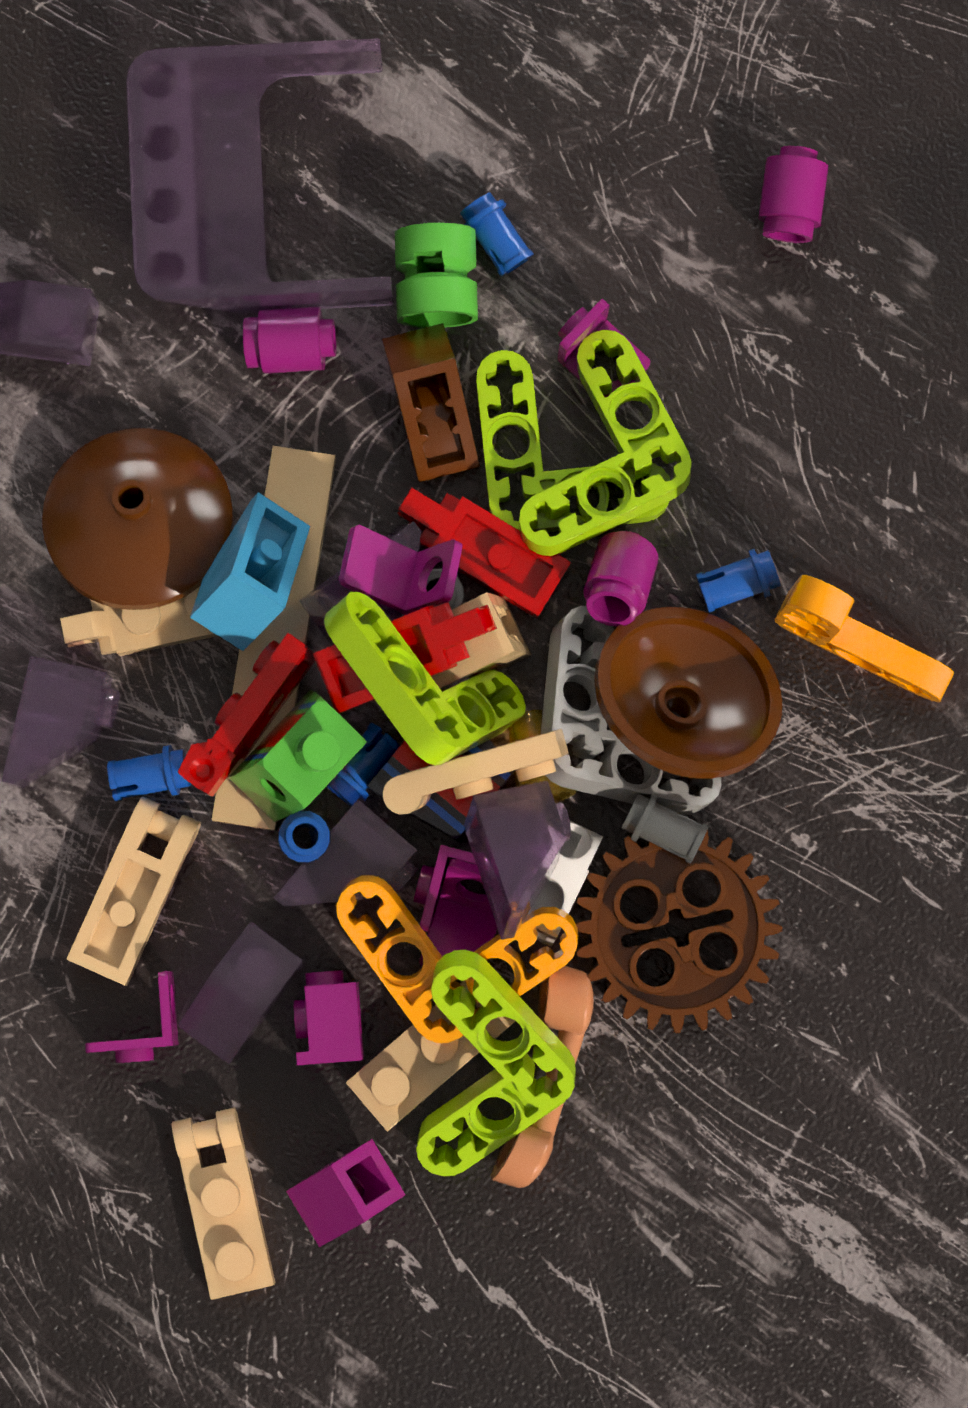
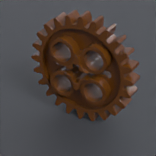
M708 830L691 864L686 862L685 859L648 841L647 847L641 849L636 842L630 840L631 838L627 836L623 839L627 858L621 861L615 855L608 852L602 856L606 867L610 871L607 877L588 873L587 881L598 891L596 898L578 897L576 900L578 906L591 912L590 920L576 923L578 933L590 935L591 944L575 952L576 957H595L598 964L588 973L587 977L590 981L606 978L610 985L604 991L601 998L603 1003H608L620 995L626 999L622 1018L628 1020L639 1008L645 1009L647 1029L653 1030L662 1014L669 1015L673 1033L681 1032L685 1015H692L695 1024L700 1030L707 1029L708 1010L714 1009L725 1021L732 1019L731 1009L727 1000L734 997L740 1002L750 1005L753 999L745 987L747 981L751 980L767 984L769 981L768 976L757 967L759 959L771 960L778 959L779 957L777 951L764 945L765 936L782 932V926L765 922L764 913L780 905L779 900L760 899L757 893L770 878L768 875H760L749 879L745 871L750 866L754 856L749 853L735 862L728 858L733 839L727 837L713 849L708 847ZM702 871L714 879L717 885V895L710 906L699 908L691 905L685 899L682 885L689 873ZM632 887L646 889L655 900L656 909L654 915L646 923L635 924L630 922L623 916L620 910V900L623 893ZM725 909L730 910L733 915L729 922L688 932L685 934L686 945L682 947H677L676 941L671 937L628 948L624 947L621 943V939L625 935L667 924L669 922L668 912L671 910H677L678 916L683 920ZM711 933L724 935L733 946L732 960L726 968L721 970L708 968L702 963L699 956L701 941ZM649 949L663 951L671 961L672 971L669 979L657 987L645 984L637 974L636 964L638 958L644 951Z

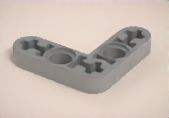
M586 606L571 609L553 627L550 635L541 734L562 728L566 745L568 743L573 745V755L584 760L576 767L570 765L571 760L568 754L553 759L556 772L545 776L553 783L564 788L631 804L634 803L638 793L649 799L652 794L659 796L656 801L657 803L682 815H692L701 811L719 795L722 785L721 777L711 779L689 778L691 784L699 786V790L690 795L688 794V784L675 780L679 775L660 770L645 762L631 752L612 731L607 730V723L600 711L596 698L594 676L600 652L614 631V628L595 620L587 611ZM577 627L584 629V639L593 642V644L582 653L580 664H572L581 655V638L572 634ZM566 682L581 684L588 691L591 700L589 710L579 711L567 703L563 693V687ZM602 751L604 752L600 761L593 760ZM619 755H630L640 762L644 770L642 784H631L621 777L617 769ZM661 778L669 779L658 787Z

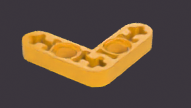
M801 575L788 591L776 615L775 622L779 626L920 697L941 702L954 675L953 670L943 663L849 617L848 614L854 604V599L842 590L812 576Z
M361 875L352 879L343 888L336 905L337 918L342 928L422 1036L435 1043H449L462 1037L463 1034L454 1024L448 1025L442 1018L434 1022L428 1018L432 1009L430 999H432L433 973L437 962L442 958L440 952L392 886L384 879L374 875ZM361 892L367 899L372 898L376 894L382 899L377 914L387 929L395 919L403 926L390 931L380 941L378 946H374L370 941L371 938L377 936L379 931L371 917L366 914L357 919L351 912L357 902L354 894ZM541 907L527 914L474 952L486 960L499 958L511 965L514 971V980L510 987L521 996L564 967L573 958L578 945V928L574 919L565 910L557 907ZM544 924L549 930H554L560 926L565 931L560 937L561 950L554 953L548 946L540 948L530 955L529 963L536 969L528 973L520 954L508 944L517 940L519 948L523 952L537 940L538 932L536 926ZM399 942L411 943L421 951L423 966L417 973L412 975L397 974L387 963V951ZM454 975L451 976L450 988L452 990L462 986L455 981L457 978ZM470 977L465 982L469 992L473 995L474 979Z

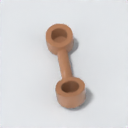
M565 965L540 982L538 1015L548 1028L559 1031L558 1039L569 1049L576 1064L584 1034L592 1018L594 1008L593 989L587 973ZM556 1068L546 1072V1076L553 1082L557 1080L558 1070ZM564 1103L504 1144L493 1167L491 1180L516 1188H523L530 1185L540 1175L551 1155L553 1138Z

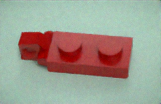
M411 488L398 509L399 512L397 514L423 530L417 541L418 544L428 549L452 539L462 543L463 547L458 571L536 619L571 564L569 560L559 554L545 556L531 551L523 542L518 529L463 496L459 500L447 493L442 502L438 504Z
M449 602L436 607L434 605L424 607L391 621L430 676L458 666L457 662L469 658L470 655L464 642L497 629L488 604L454 616ZM335 644L313 653L335 711L341 713L374 700V697Z
M287 633L280 643L275 640L270 642L261 652L253 666L252 671L257 674L255 679L243 695L236 692L225 702L215 719V724L219 726V729L207 742L191 745L178 773L196 788L213 797L240 758L245 760L315 662L314 652L290 633Z

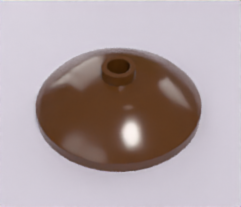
M131 428L111 432L90 441L64 462L54 476L46 493L42 513V529L47 550L55 567L68 584L79 593L109 607L128 610L151 609L182 599L201 586L205 574L233 530V506L222 472L210 456L188 439L164 430ZM130 495L143 497L142 503L134 509H127L121 506L123 500Z
M661 607L643 611L636 616L632 623L625 626L619 625L611 633L600 652L595 667L594 682L597 702L612 732L636 756L650 765L671 774L689 778L711 779L737 773L752 765L761 757L775 737L780 725L782 694L777 676L769 660L745 633L729 622L704 611L684 607ZM670 710L677 712L681 717L674 715Z

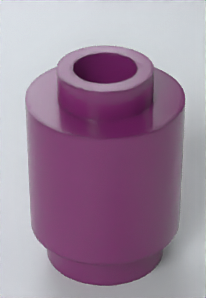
M783 146L780 148V155L766 158L758 219L764 222L763 236L790 243H807L812 241L814 228L821 226L829 168L828 164L817 160L818 152L816 150L802 146Z
M320 307L260 310L258 317L244 318L243 347L247 368H262L264 374L324 370L326 357H336L337 346L334 319H323Z
M631 531L611 532L604 535L598 541L583 591L587 602V611L595 620L608 626H625L632 623L636 616L643 612L658 564V553L651 542Z

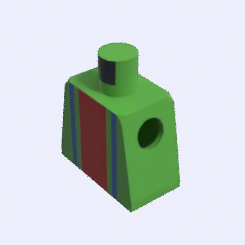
M309 690L228 778L270 819L276 822L305 809L367 741L319 694ZM266 779L274 783L283 792V794L281 795L280 793L275 791L268 784Z

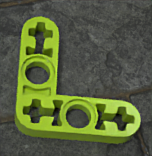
M600 330L592 332L584 338L578 348L577 370L580 380L619 454L535 494L525 502L520 510V533L526 546L539 555H557L677 498L686 490L690 483L692 462L689 451L632 345L625 336L616 331ZM604 350L608 357L619 355L616 359V373L622 386L613 392L612 381L606 370L602 366L592 369L595 365V353ZM631 380H635V381H636V383H629V382H630ZM640 401L649 407L652 412V419L649 424L641 429H627L621 426L616 419L618 408L625 402ZM660 456L665 464L677 462L673 469L672 480L665 482L660 474L641 481V492L644 495L635 497L632 480L625 470L632 468L634 478L637 480L652 471L653 458ZM603 481L618 485L624 494L621 505L608 512L593 508L587 499V494L591 487ZM576 496L579 512L586 523L578 525L577 516L574 513L559 522V534L550 537L544 529L536 532L533 531L538 526L537 514L547 511L552 519L558 518L570 512V501L567 498Z
M500 350L489 354L482 360L477 370L476 379L488 502L491 514L520 531L519 521H513L511 511H501L499 503L509 501V476L497 481L494 471L516 473L532 467L534 469V477L521 475L524 499H530L535 494L591 467L543 471L534 381L530 364L523 356L514 351ZM502 365L509 366L512 376L522 377L523 382L514 384L512 388L513 410L525 405L527 407V415L507 412L494 418H489L488 409L501 411L498 386H487L486 382L487 379L496 377L497 367ZM516 426L528 435L530 445L522 457L509 460L496 453L492 443L495 434L501 428ZM652 463V471L645 475L649 478L660 474L665 482L670 481V477L665 470ZM629 468L625 472L631 478L634 487L636 482L634 471L632 468ZM606 481L595 484L593 487L599 496V503L596 509L607 512L609 490ZM618 485L615 486V491L621 490ZM624 498L617 499V507L621 505ZM670 501L621 525L643 523L657 519L665 512ZM547 511L537 514L538 526L533 531L536 532L543 529L546 532L559 531V522L573 513L568 512L552 519ZM576 515L578 525L586 523L581 515Z
M350 592L325 614V628L333 643L409 747L425 762L435 766L442 765L498 736L524 715L526 704L520 690L510 678L494 669L480 673L442 692L383 610L367 595L360 592Z
M454 950L445 954L437 962L431 986L432 999L442 1013L495 1069L432 1112L422 1122L416 1147L417 1158L425 1169L439 1176H455L464 1172L563 1104L571 1096L575 1086V1059L569 1049L486 959L468 950ZM454 975L460 981L472 977L474 979L473 995L463 986L452 990L450 988L451 976ZM476 999H477V1001H478L482 1006L478 1009V1011L476 1012V1014H474L475 1004H476ZM497 1017H508L518 1022L523 1031L516 1039L500 1041L489 1035L486 1025ZM534 1044L533 1057L531 1058L527 1052ZM535 1063L545 1072H550L556 1068L558 1070L557 1080L553 1082L547 1076L536 1080L534 1078ZM498 1097L509 1102L514 1112L506 1119L491 1120L481 1114L478 1105L487 1098ZM465 1118L466 1123L469 1127L463 1131V1124ZM459 1135L456 1150L447 1144L440 1148L435 1147L437 1136L448 1142Z

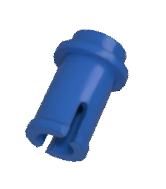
M489 192L469 204L460 212V215L466 222L464 225L475 229L476 239L498 270L499 276L504 277L527 262L528 259L534 256V253L527 247L504 213L505 201L503 199L496 201L492 193Z
M751 549L748 551V558L703 574L702 572L696 574L709 613L717 608L763 593L764 598L770 597V590L781 586L769 550L757 554L755 549Z
M370 723L362 735L367 741L365 745L326 786L350 806H353L359 798L364 801L368 798L367 785L400 747L396 740L388 733L381 734L382 729L374 723Z
M171 745L163 746L162 753L121 761H108L110 790L115 789L112 791L113 799L121 801L123 798L167 790L170 791L172 796L180 795V788L191 786V783L178 773L186 756L185 749L173 750Z
M299 811L289 815L282 822L278 831V844L281 852L296 862L308 863L318 859L326 852L330 843V831L326 822L319 815L311 811ZM307 827L310 829L311 845L308 849H302L294 843L292 834L295 828Z

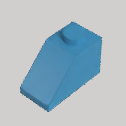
M258 492L249 502L205 574L190 618L213 634L220 636L244 651L285 609L310 526Z

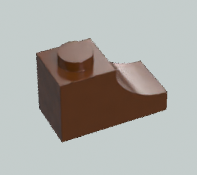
M441 323L383 338L382 342L418 481L422 482L480 467L456 360L444 324Z

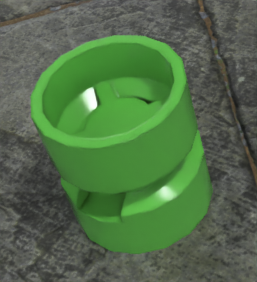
M423 223L409 225L396 230V270L405 275V279L396 284L397 322L402 325L421 328L443 323L444 327L447 328L467 325L477 321V282L467 277V273L476 268L475 229L456 223ZM444 269V272H430V270Z

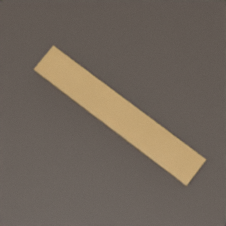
M273 446L265 497L308 524L310 529L285 609L244 651L239 649L232 695L236 692L240 695L245 693L257 676L252 671L253 666L261 652L270 642L275 640L280 643L286 634L290 633L305 645L307 643L336 464L335 455ZM300 683L250 753L295 707ZM240 758L216 792L212 821L276 831L278 821L274 822L228 778L244 761ZM266 779L268 784L282 795V791L274 783Z

